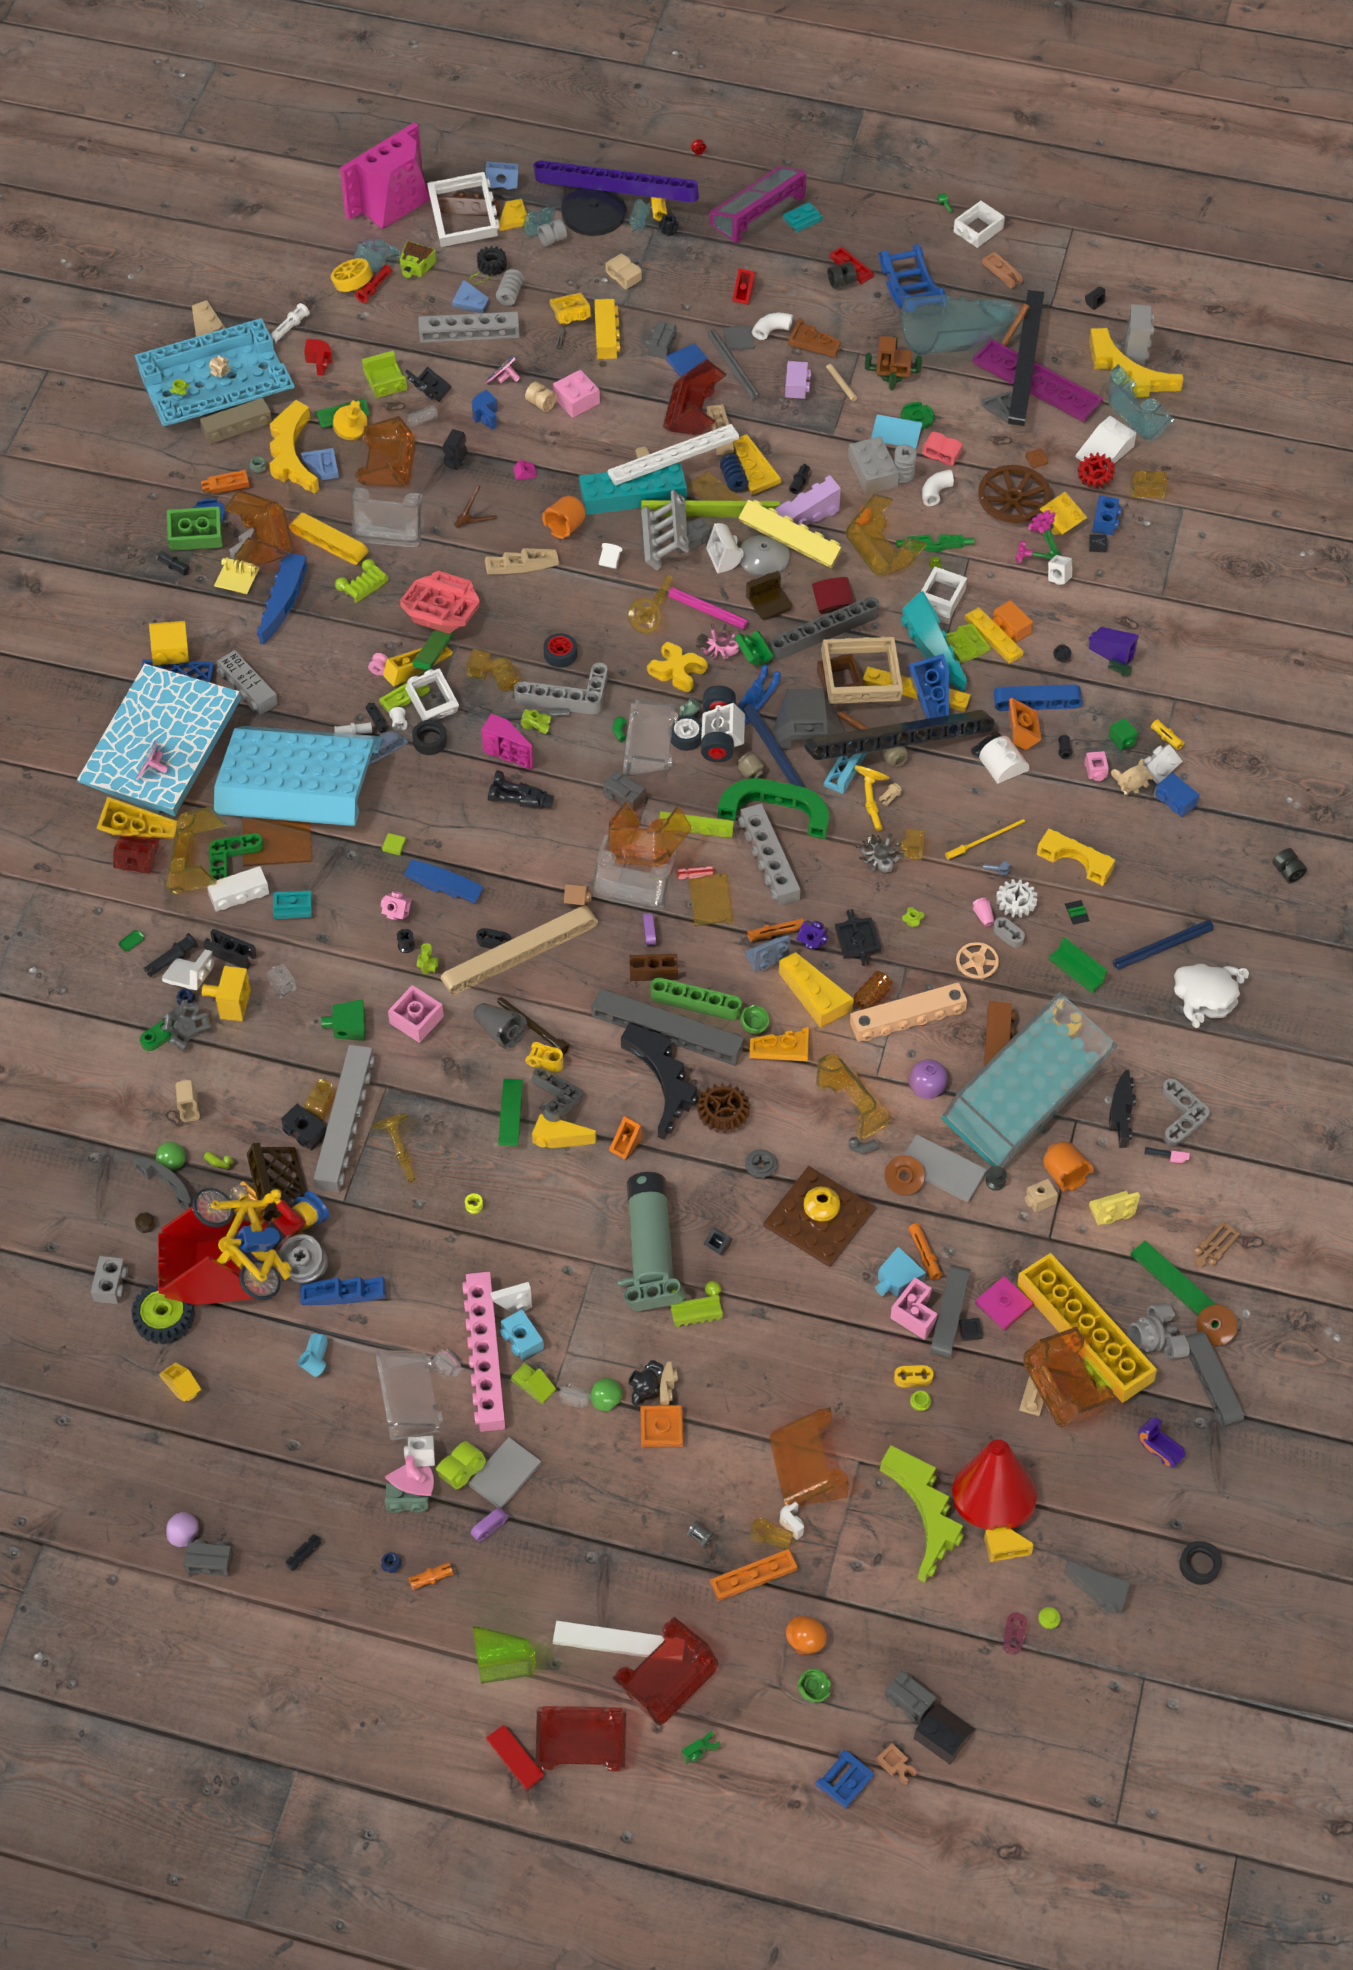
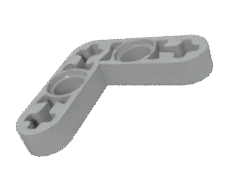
M1167 1079L1163 1083L1162 1094L1184 1113L1165 1131V1143L1174 1147L1181 1144L1208 1120L1210 1111L1203 1102L1175 1079ZM1188 1098L1191 1101V1103L1185 1105L1180 1101V1099ZM1197 1112H1198V1113H1201V1112L1204 1113L1203 1115L1200 1114L1198 1117H1196ZM1189 1122L1192 1127L1189 1129L1184 1128L1181 1123ZM1179 1131L1177 1138H1170V1135L1174 1136Z

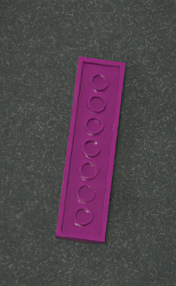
M991 339L973 357L972 363L1014 385L1018 353ZM1034 362L1030 394L1082 422H1085L1101 405L1102 397Z

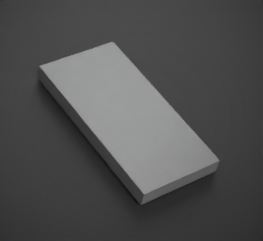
M919 1135L915 1136L904 1154L914 1157L921 1163L925 1174L924 1181L966 1202L970 1201L987 1173V1169Z

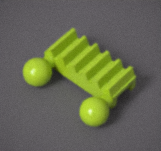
M366 559L362 563V569L366 574L363 572L361 577L357 576L356 581L351 580L350 585L344 577H340L335 581L336 589L345 591L346 595L350 594L354 598L355 603L389 581L388 576L371 559Z
M709 1281L705 1285V1292L710 1297L682 1301L681 1303L671 1305L674 1326L680 1327L681 1324L688 1326L689 1323L695 1325L699 1321L704 1323L705 1320L712 1322L713 1319L719 1321L723 1318L719 1298L721 1292L720 1284L716 1281Z

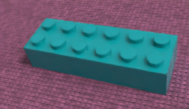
M681 462L616 486L609 477L608 472L579 476V490L586 515L641 508V500H671V491L673 490L682 495L685 501H687V487Z

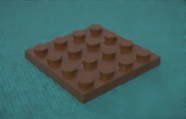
M808 1165L764 1221L763 1227L828 1267H831L873 1213L875 1206ZM815 1187L831 1188L839 1196L840 1209L833 1219L817 1221L806 1214L804 1199L808 1191ZM823 1194L818 1195L816 1198L821 1203L828 1201V1197Z

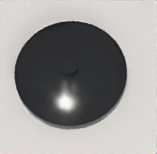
M580 188L571 192L564 199L561 214L565 225L572 231L586 236H600L611 233L620 227L625 219L626 208L623 199L616 192Z

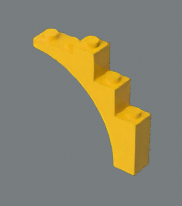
M1108 328L1091 329L1089 344L1094 369H1111L1113 383H1130L1132 398L1149 397L1150 392L1181 391L1183 374H1168L1145 368L1121 353L1110 338Z
M295 400L270 423L271 436L275 438L269 443L271 455L275 458L269 463L270 471L275 479H279L282 482L290 479L293 483H297L305 490L315 494L319 490L318 478L301 464L295 453L298 435L305 424L311 419L308 406Z

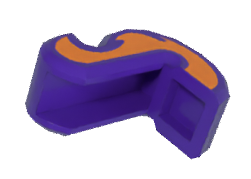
M1151 1417L1138 1430L1139 1441L1148 1452L1160 1457L1162 1464L1169 1468H1174L1185 1457V1450L1160 1430L1161 1419Z

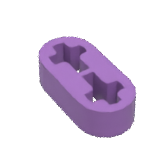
M643 913L646 946L656 945L653 914Z
M501 1507L495 1509L472 1529L471 1535L478 1542L483 1541L506 1522L508 1514Z

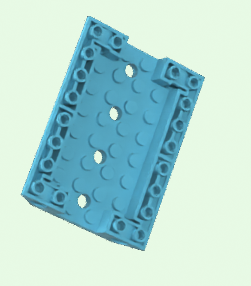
M262 318L134 355L141 379L162 426L175 424L294 388L284 363H280L273 348L272 338ZM218 355L228 359L229 362L227 364L230 365L229 373L221 378L211 374L212 369L209 368L210 361L214 357H218ZM182 379L189 383V388H187L185 395L172 394L170 392V389L173 388L172 383L175 380Z

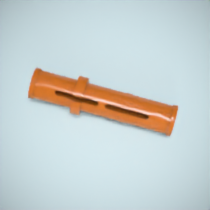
M800 918L771 926L767 924L762 928L748 930L749 941L752 942L765 938L769 940L773 936L799 931L804 920Z
M919 1223L910 1225L908 1230L922 1258V1265L926 1267L931 1280L939 1279L942 1277V1272L936 1262L937 1257L932 1253L921 1225Z

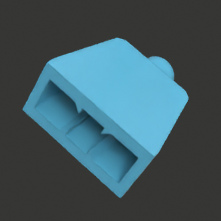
M898 1247L878 1271L880 1283L875 1286V1289L881 1296L890 1290L896 1297H900L914 1278L924 1282L926 1272Z

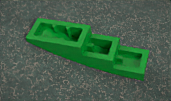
M503 1079L498 1146H518L523 1079Z

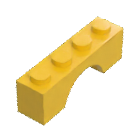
M1051 829L1047 830L1038 844V856L1051 862L1061 858L1075 859L1084 865L1087 872L1086 878L1104 886L1114 869L1115 859L1109 855H1104L1092 847H1087L1075 839H1070Z

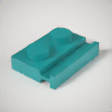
M808 202L783 214V220L791 228H794L797 233L822 221L823 215H820L819 211Z
M273 892L274 919L311 918L312 892Z

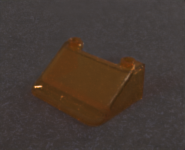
M831 1407L814 1411L774 1430L770 1435V1445L783 1501L786 1505H791L796 1501L799 1506H805L848 1497V1477L840 1469L828 1470L818 1429L830 1425L832 1421Z

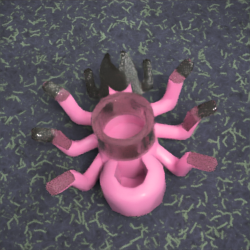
M714 624L710 625L713 639L704 634L698 635L697 643L699 645H696V647L701 652L703 651L705 655H708L715 648L714 653L711 654L713 659L717 657L718 651L721 652L724 660L739 652L740 647L736 640H734V637L740 633V630L733 633L730 639L729 634L726 633V624L723 626L722 632H718L716 636Z

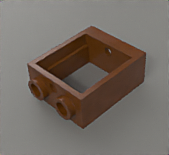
M852 654L830 658L832 673L848 669L853 683L837 687L865 686ZM820 660L817 664V674L828 697L823 660Z

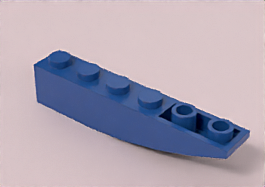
M285 553L284 559H281L280 571L275 576V586L271 587V597L267 599L266 612L262 614V624L257 628L260 644L264 645L292 609L308 568L306 555Z

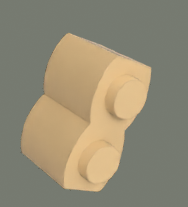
M619 254L606 262L607 274L624 289H628L642 280L641 268L631 263L629 257Z
M192 1080L177 1082L175 1089L180 1119L183 1122L199 1120L200 1113L195 1083Z

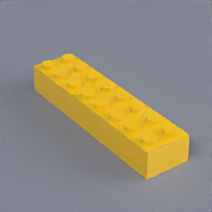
M1049 1253L1019 1273L1017 1286L1082 1359L1088 1358L1112 1386V1392L1122 1403L1155 1381L1157 1369L1052 1253Z

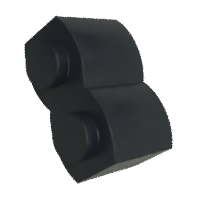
M452 429L443 444L444 464L448 468L458 470L467 455L466 435L462 431Z

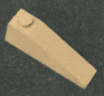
M723 404L707 406L711 431L729 425ZM733 442L715 448L716 454L725 456L729 453H734Z

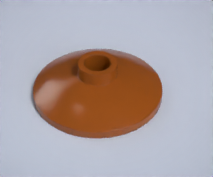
M897 1156L886 1166V1184L897 1194H913L920 1189L924 1182L923 1166L912 1156ZM906 1171L908 1177L902 1179L900 1176L901 1172Z
M1211 1305L1199 1314L1196 1327L1197 1332L1204 1331L1211 1345L1221 1346L1234 1338L1238 1323L1235 1314L1229 1308L1223 1305ZM1214 1321L1219 1323L1217 1328L1212 1327Z

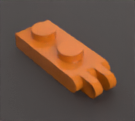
M246 470L208 477L207 480L201 482L204 493L210 492L215 494L249 487Z

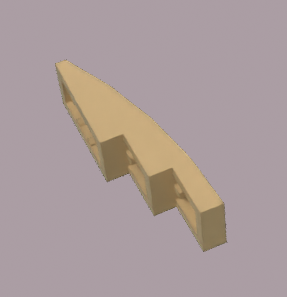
M523 548L521 553L504 552L503 557L486 556L484 561L487 574L523 573L559 565L557 552L552 549Z

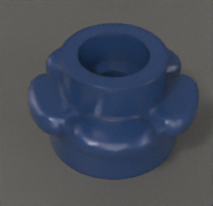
M181 989L176 996L178 999L177 1003L181 1005L182 1000H185V998H187V1003H193L195 1001V994L190 989Z
M394 1552L386 1553L381 1559V1568L385 1572L395 1573L402 1566L401 1558Z

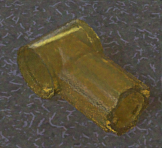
M757 1518L752 1523L750 1538L758 1544L767 1543L787 1550L794 1532L772 1525L765 1518ZM762 1528L765 1533H758L755 1529Z

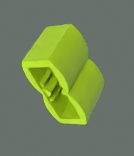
M464 1441L454 1449L451 1455L444 1458L438 1464L436 1470L441 1479L457 1490L467 1484L471 1475L482 1470L486 1459L480 1450L469 1442Z

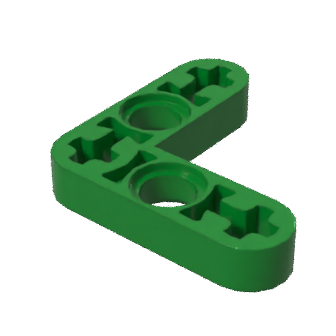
M257 833L212 841L209 845L211 882L219 880L218 873L221 874V879L229 877L228 857L255 853L262 850L264 847L262 837ZM235 843H241L239 848H232ZM218 861L224 862L220 867L214 866Z

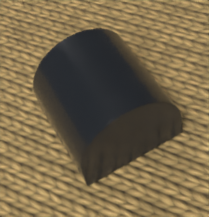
M1099 286L1085 296L1086 304L1095 310L1105 303V289Z
M713 1227L704 1245L719 1255H723L729 1248L732 1238L716 1227Z

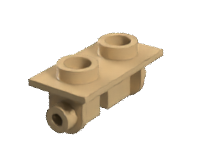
M1037 1371L1036 1374L1029 1375L1019 1411L1040 1416L1050 1382L1044 1376V1372Z

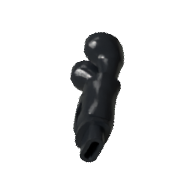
M500 770L496 771L493 784H491L488 792V801L518 803L520 807L539 809L543 807L551 809L555 797L547 794V791L520 782V784L508 782L505 780L504 772ZM504 791L518 793V795H516V794H511V793H507V792H504Z

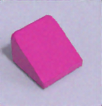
M519 460L514 466L516 480L537 477L534 463Z

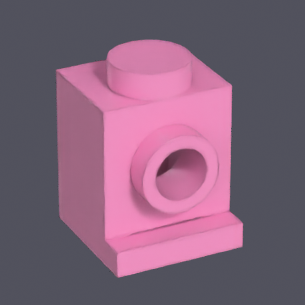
M1105 752L1086 753L1084 765L1089 779L1102 781L1104 778H1107L1109 768Z

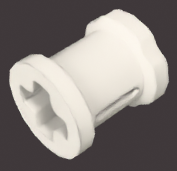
M402 707L392 708L389 711V716L393 721L392 729L395 731L405 730L408 727V722L404 717L405 709Z

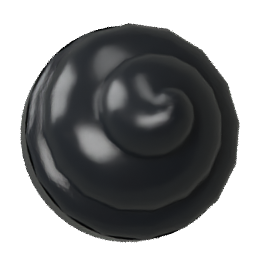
M1061 644L1054 649L1053 655L1057 661L1066 662L1070 659L1072 651L1067 645Z

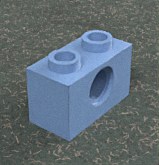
M486 161V179L489 178L490 188L504 187L508 190L517 188L518 164ZM498 175H505V178H499Z

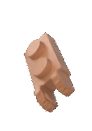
M996 252L982 259V264L1004 281L1010 289L1016 286L1015 282L1018 284L1023 282V277L1016 269Z

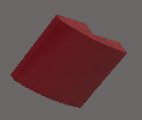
M848 577L830 578L812 584L820 614L836 608L839 610L855 603Z

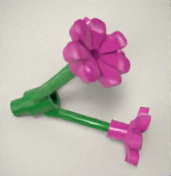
M1046 510L1044 515L1039 513L1037 517L1032 519L1034 523H1030L1028 528L1030 532L1039 531L1044 536L1051 550L1047 554L1032 552V550L1026 549L1025 541L1020 540L1018 554L1015 558L1017 563H1021L1024 556H1037L1050 560L1056 555H1062L1055 545L1050 530V524L1055 521V512L1050 513V510Z

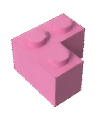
M914 1278L892 1306L890 1318L925 1340L935 1327L938 1314L925 1306L930 1300L932 1288Z

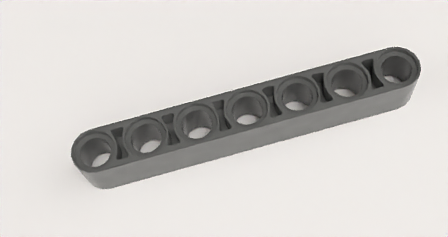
M867 597L773 637L771 640L773 658L778 660L786 658L821 643L823 640H828L875 620L878 617V599Z

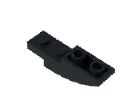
M1129 1070L1124 1071L1116 1085L1109 1112V1131H1117L1119 1148H1127L1129 1140H1132V1129L1128 1128V1123H1130L1132 1107L1136 1105V1096L1132 1094L1134 1079L1130 1077Z

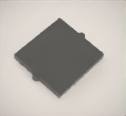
M735 326L723 329L726 346L730 351L754 349L751 326Z

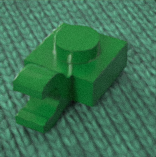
M713 1732L707 1733L703 1739L699 1738L681 1750V1758L685 1764L691 1761L695 1763L700 1760L705 1750L716 1751L719 1749L720 1741L715 1744L709 1742L714 1737Z

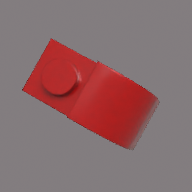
M306 339L304 349L306 363H316L317 375L324 376L325 369H328V364H332L331 348L323 340Z

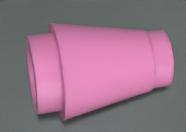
M985 897L974 901L972 909L984 927L993 925L994 918L990 901H987Z

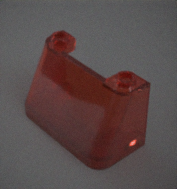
M675 1616L665 1623L662 1628V1638L664 1641L635 1670L629 1666L620 1668L612 1678L615 1684L657 1725L666 1723L712 1677L719 1665L709 1644Z
M579 1706L538 1707L536 1766H540L541 1770H554V1766L558 1764L603 1765L607 1767V1771H621V1768H625L627 1709L621 1707Z

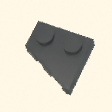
M1012 392L982 399L981 406L1008 423Z

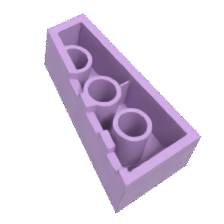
M829 475L825 477L826 481L820 485L818 483L814 484L812 490L805 494L801 492L794 501L790 502L788 500L774 510L781 517H790L794 520L793 523L797 525L801 523L807 526L839 512L841 488Z

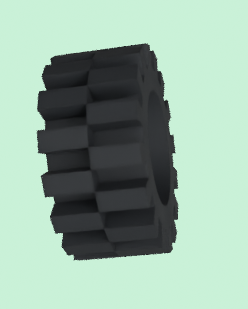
M486 246L484 249H480V252L478 251L477 267L480 272L483 271L484 275L488 273V276H491L492 273L496 276V273L501 274V271H505L507 266L506 255L502 248L498 249V246H495V248L490 246L488 248Z

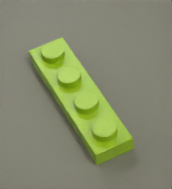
M660 811L659 828L732 838L734 821Z

